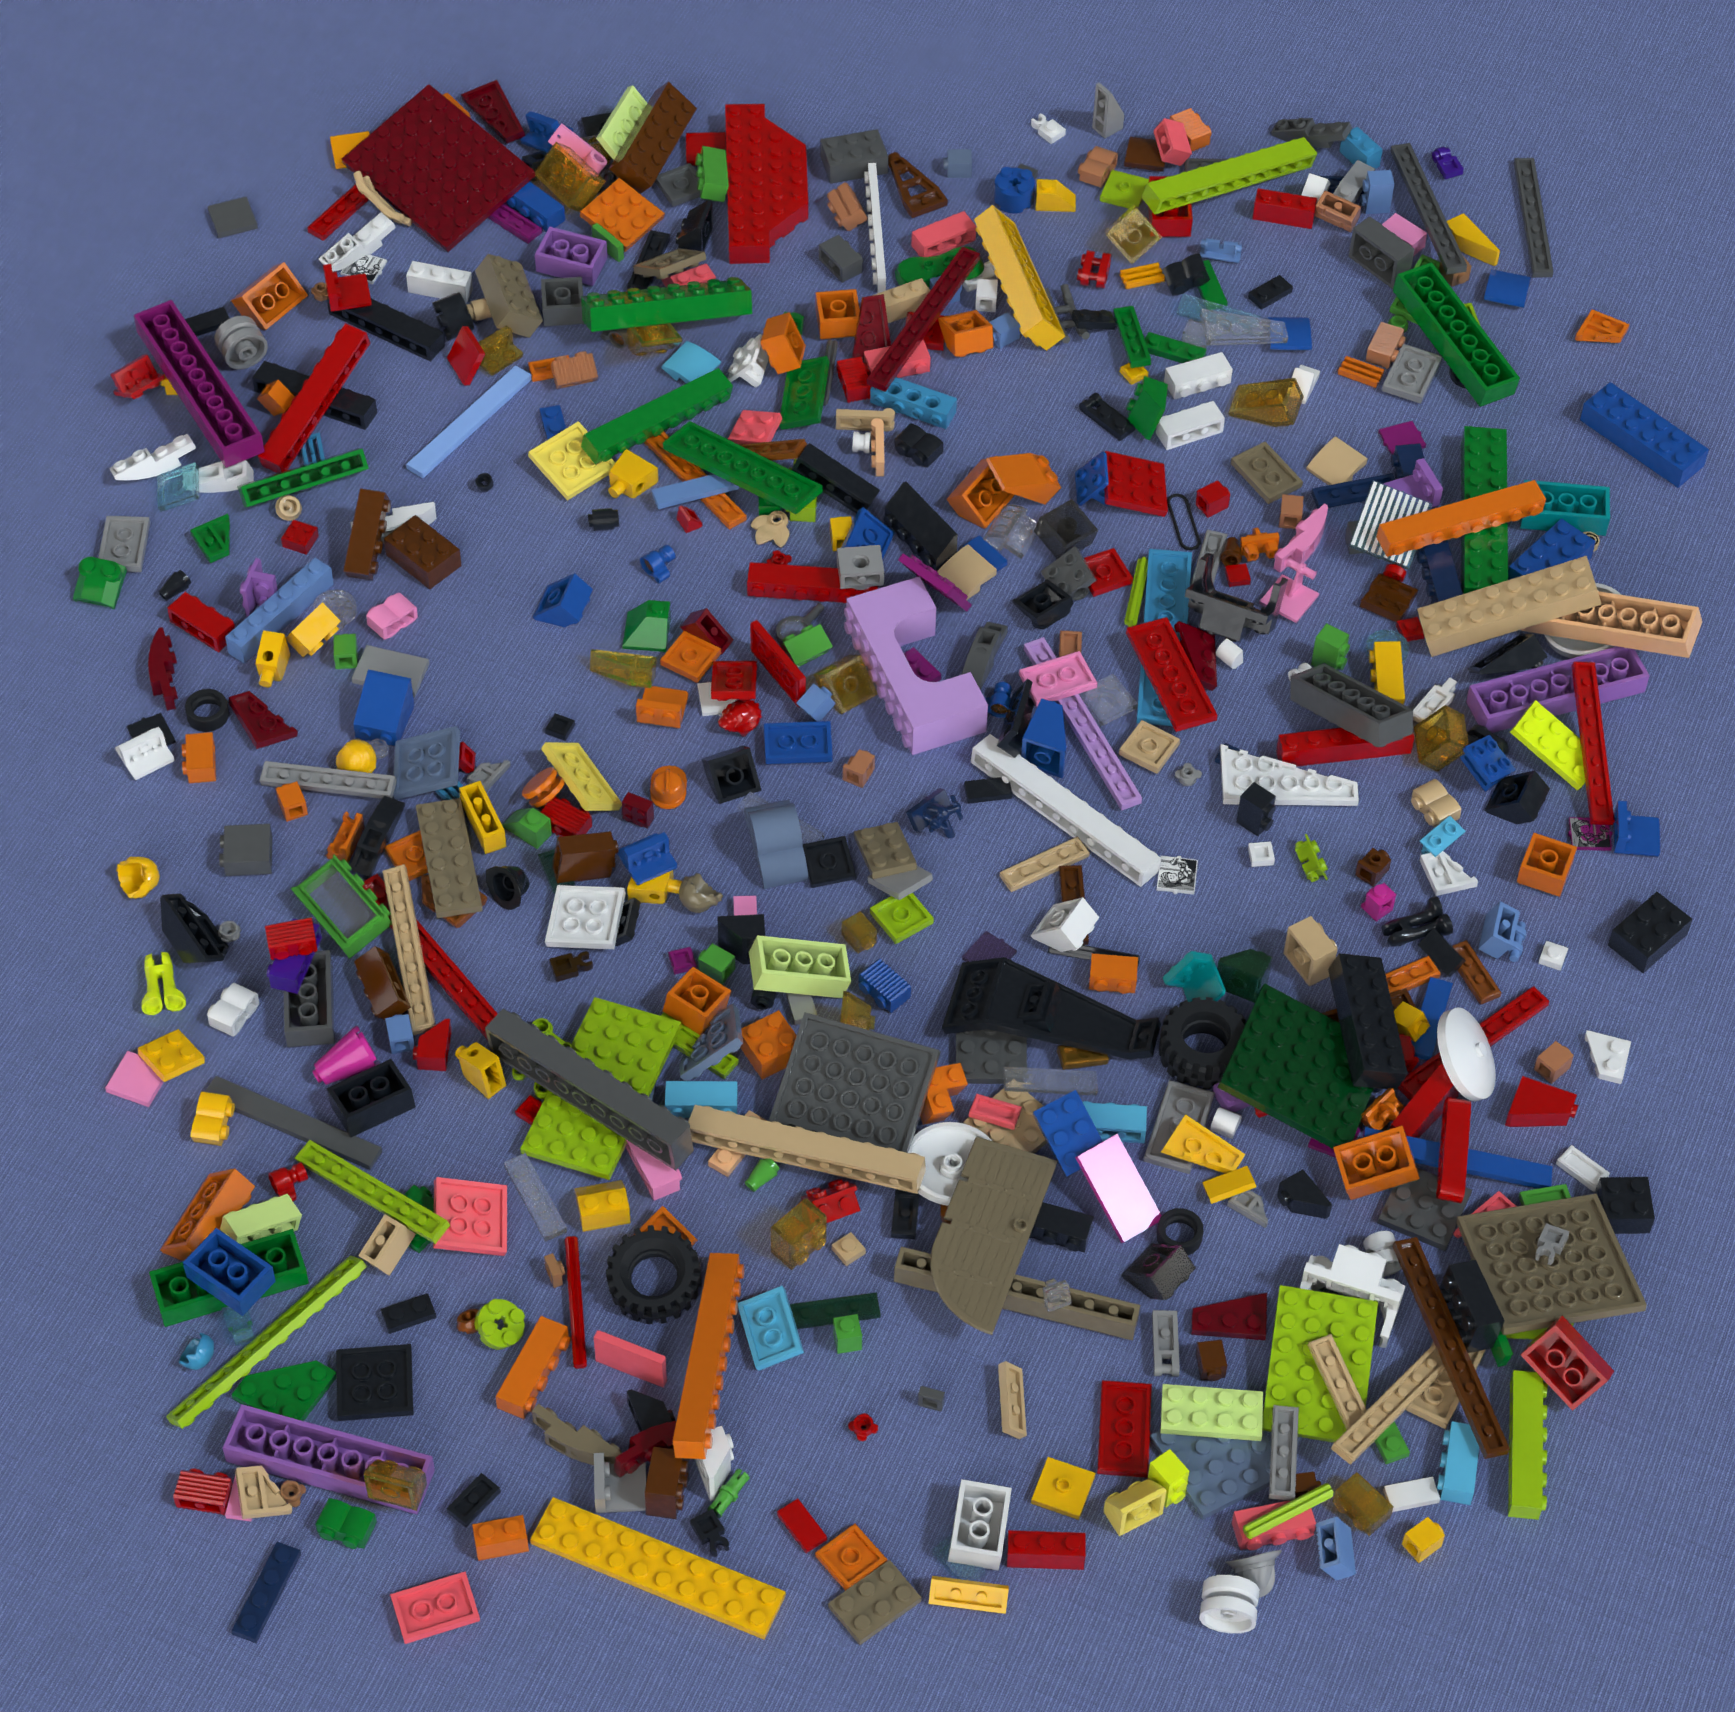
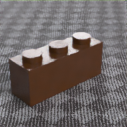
M374 946L354 961L357 968L356 974L363 982L365 987L363 989L364 994L372 1004L371 1011L375 1017L385 1020V1018H390L394 1015H401L411 1008L389 953Z

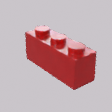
M1258 188L1252 219L1312 229L1317 198Z
M184 592L167 607L170 622L218 653L227 645L225 636L235 628L231 618L224 617L215 608L205 605L198 597L191 596L187 592Z
M1008 1530L1007 1567L1084 1570L1086 1533Z

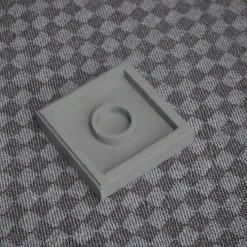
M917 866V870L872 879L871 875L868 876L869 884L897 900H901L933 881L932 873Z

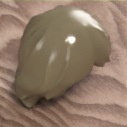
M696 873L694 876H685L679 889L681 903L694 913L707 911L710 907L716 906L718 902L722 901L723 897L721 893L712 890V887L708 886L700 873Z

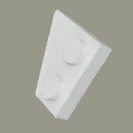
M1587 1030L1585 1041H1588L1591 1050L1590 1056L1592 1062L1595 1063L1598 1079L1621 1084L1631 1041Z

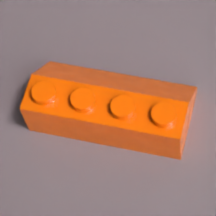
M235 1168L210 1173L160 1251L184 1261L215 1228L220 1230L224 1215L231 1211L241 1210L249 1202L255 1186Z

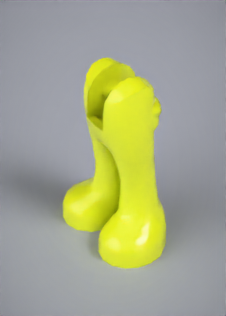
M161 952V965H155L152 953L145 956L144 971L147 981V993L142 999L141 1009L147 1015L158 1014L163 1008L158 984L159 978L163 980V996L166 1008L170 1011H180L186 1006L184 994L175 986L173 964L168 952Z

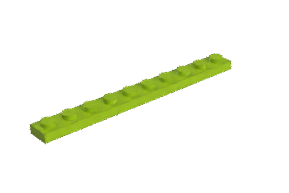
M351 1255L173 1409L166 1416L169 1422L181 1429L192 1424L197 1415L203 1410L210 1408L214 1401L221 1394L228 1392L237 1380L248 1375L254 1365L266 1359L270 1351L277 1345L284 1343L288 1336L294 1330L301 1328L310 1316L322 1310L325 1303L332 1297L339 1295L343 1287L350 1281L357 1279L367 1267L364 1261Z

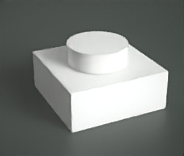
M1271 842L1248 844L1251 867L1274 865L1275 858Z
M1546 941L1538 964L1561 971L1568 948Z

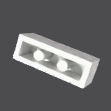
M412 261L406 274L408 293L441 299L459 292L467 304L473 290L472 275L469 271Z
M1223 352L1165 368L1164 383L1168 384L1167 389L1173 399H1178L1230 384L1233 369Z
M1211 401L1161 417L1156 427V434L1165 449L1169 450L1222 433L1225 417L1215 402Z

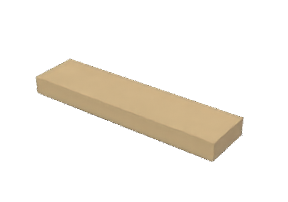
M1077 836L1001 871L999 876L1010 892H1013L1059 871V866L1072 865L1089 857L1090 852Z
M1332 1334L1309 1342L1307 1346L1345 1428L1348 1430L1367 1409Z

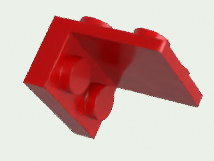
M331 264L323 265L331 312L372 305L365 273L338 277L337 271H332Z

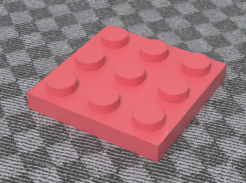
M436 1177L434 1180V1213L446 1219L450 1227L436 1244L433 1243V1248L505 1256L507 1253V1185Z

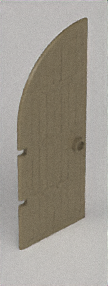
M976 1137L961 1173V1177L967 1178L968 1181L958 1180L944 1215V1219L951 1221V1224L942 1222L931 1251L930 1267L935 1288L946 1306L968 1325L993 1335L1058 1161Z

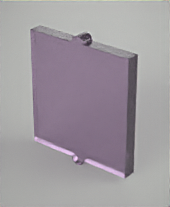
M986 931L962 956V960L970 962L1001 957L1011 960L1017 953V950L1006 944L1004 939H999Z

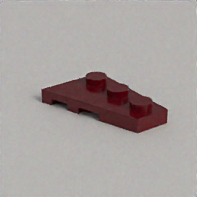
M884 294L862 297L852 358L861 356L862 360H864V351L891 346Z
M1178 621L1174 628L1176 632L1180 633L1182 639L1180 643L1186 651L1203 688L1213 691L1217 687L1215 635Z
M1267 1293L1193 1308L1191 1335L1265 1340Z

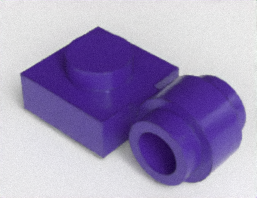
M1439 147L1432 152V159L1434 163H1437V168L1445 180L1463 175L1464 168L1456 155L1451 156L1448 147Z

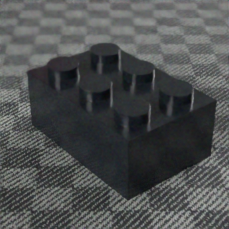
M1656 892L1612 930L1608 946L1644 973L1688 935L1692 918L1659 892Z
M392 1059L326 1088L331 1108L350 1137L416 1108L412 1089Z
M1471 1260L1449 1265L1439 1288L1467 1352L1472 1353L1493 1348L1505 1320L1477 1261Z

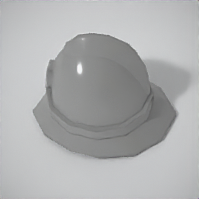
M1282 1550L1270 1551L1225 1563L1234 1569V1573L1237 1574L1235 1576L1249 1579L1257 1584L1260 1589L1259 1598L1267 1595L1274 1586L1275 1559Z

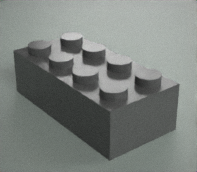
M330 950L315 952L298 994L284 991V1032L287 1047L335 1044L333 965Z

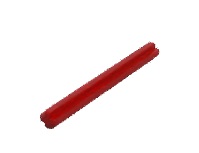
M568 1236L565 1238L573 1365L575 1369H584L587 1366L578 1238L576 1236Z

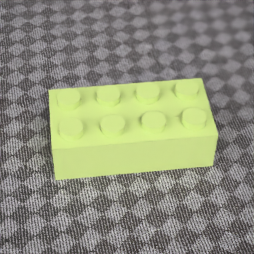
M757 935L749 951L754 990L843 998L851 983L846 944Z

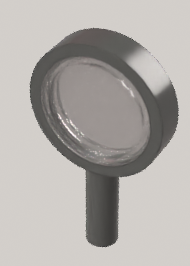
M818 603L805 617L789 616L782 619L776 628V638L781 645L783 643L782 639L791 634L795 636L801 634V630L811 625V622L824 610V606Z

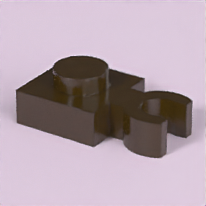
M581 952L574 958L572 953L550 958L549 963L556 982L579 976L578 970L589 971L593 969L592 961L583 962L589 959V952Z

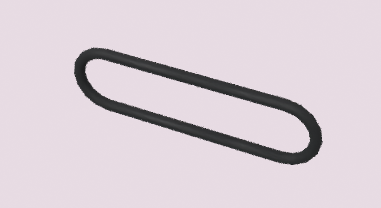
M1172 494L1168 497L1167 504L1179 543L1186 550H1195L1201 543L1188 500L1182 494ZM1173 497H1181L1185 501L1197 539V545L1194 547H1187L1182 542L1170 503Z

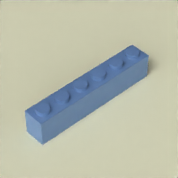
M317 558L310 561L225 636L228 653L244 664L258 652L263 630L280 633L334 585L331 567Z

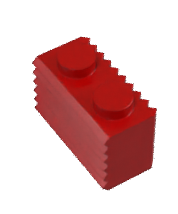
M861 356L837 361V375L847 402L870 399V389L872 386L867 385L869 369L867 363H863Z
M554 797L541 811L542 814L550 818L551 832L560 837L586 834L592 827V815L583 808L578 809L572 806L564 798Z
M312 917L265 925L268 948L272 960L275 958L283 960L298 954L309 955L312 952L318 951Z
M195 1468L189 1469V1471L181 1470L173 1496L175 1505L178 1508L225 1515L233 1485L232 1479L220 1472L210 1475L204 1474L203 1471Z

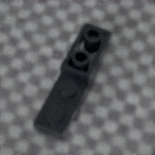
M387 796L381 799L357 843V851L350 864L352 870L349 872L355 875L357 873L358 876L365 879L372 877L386 843L389 844L406 805L404 802Z

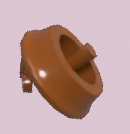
M469 1309L462 1312L457 1317L456 1328L467 1334L477 1333L475 1317L479 1310Z

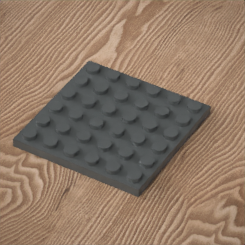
M804 1012L769 1122L776 1121L791 1127H802L813 1132H824L831 1136L846 1137L862 1143L869 1142L875 1146L890 1147L897 1151L908 1153L941 1052L934 1048Z

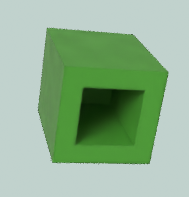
M356 634L334 635V661L336 669L357 667L358 646Z
M713 943L707 950L704 949L698 957L699 971L722 985L735 970V956Z
M858 1314L833 1318V1335L837 1354L862 1350V1332Z

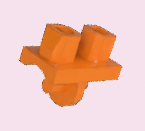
M1258 527L1253 528L1252 534L1240 538L1241 555H1245L1248 562L1256 561L1259 558V553H1265L1269 559L1274 558L1275 553L1278 551L1279 533H1260Z
M1388 1088L1382 1095H1379L1361 1114V1121L1364 1126L1381 1130L1391 1120L1396 1119L1404 1106L1396 1098L1393 1088Z

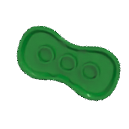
M961 247L954 248L938 256L911 257L903 260L895 270V278L898 284L903 285L922 278L927 287H929L930 279L943 274ZM965 247V248H968V249H970V250L975 251V250H974L973 248H971V247ZM981 256L965 280L973 279L984 271V262Z

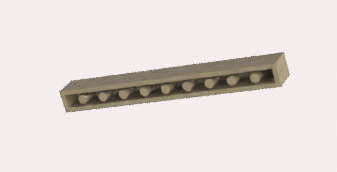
M901 1247L894 1267V1282L937 1292L931 1274V1254ZM1015 1274L1003 1309L1133 1340L1141 1305Z

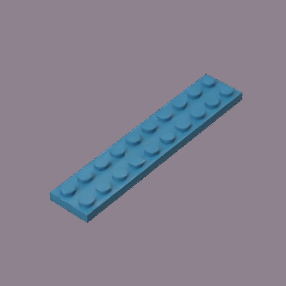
M1149 549L1144 623L1167 617L1174 631V625L1178 621L1188 624L1189 598L1185 597L1186 589L1190 586L1192 552ZM1175 631L1179 641H1181L1180 633ZM1141 664L1136 723H1140L1143 720L1152 725L1172 726Z

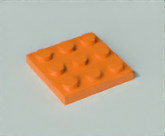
M620 178L580 211V217L591 226L598 223L623 244L624 252L657 225L665 215L663 211Z

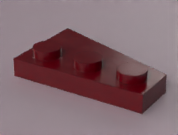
M250 691L229 697V705L256 749L297 737L298 730L293 726L289 727L286 725L281 716L274 715L269 711L268 706Z

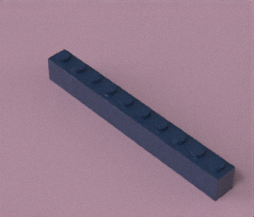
M1420 443L1395 446L1394 454L1391 455V465L1396 469L1395 480L1413 475L1416 460L1424 458ZM1438 506L1428 508L1427 511L1438 508ZM1448 540L1418 549L1417 560L1419 564H1422V578L1427 582L1426 592L1428 597L1431 596V604L1462 595Z

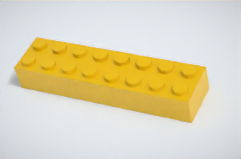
M991 205L974 219L977 226L975 228L976 232L983 239L982 245L989 253L988 259L995 267V275L1001 280L1002 284L1000 287L1008 296L1006 299L1007 303L1014 310L1013 316L1021 326L1019 328L1021 334L1025 338L1029 337L1037 347L1041 346L1047 351L1066 336L1015 222L994 205Z

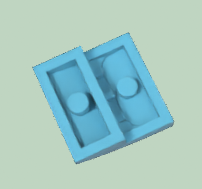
M686 341L661 368L676 381L680 378L687 384L717 369L721 361L700 346Z

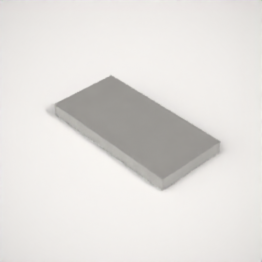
M1169 1080L1143 1162L1190 1174L1193 1163L1161 1153L1185 1114L1205 1127L1215 1092Z

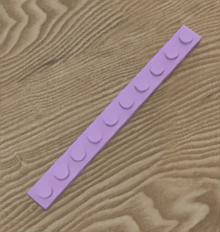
M1044 637L1024 644V651L1033 665L1056 658ZM1076 694L1055 701L1063 706L1064 717L1121 811L1141 804L1142 797L1080 695Z

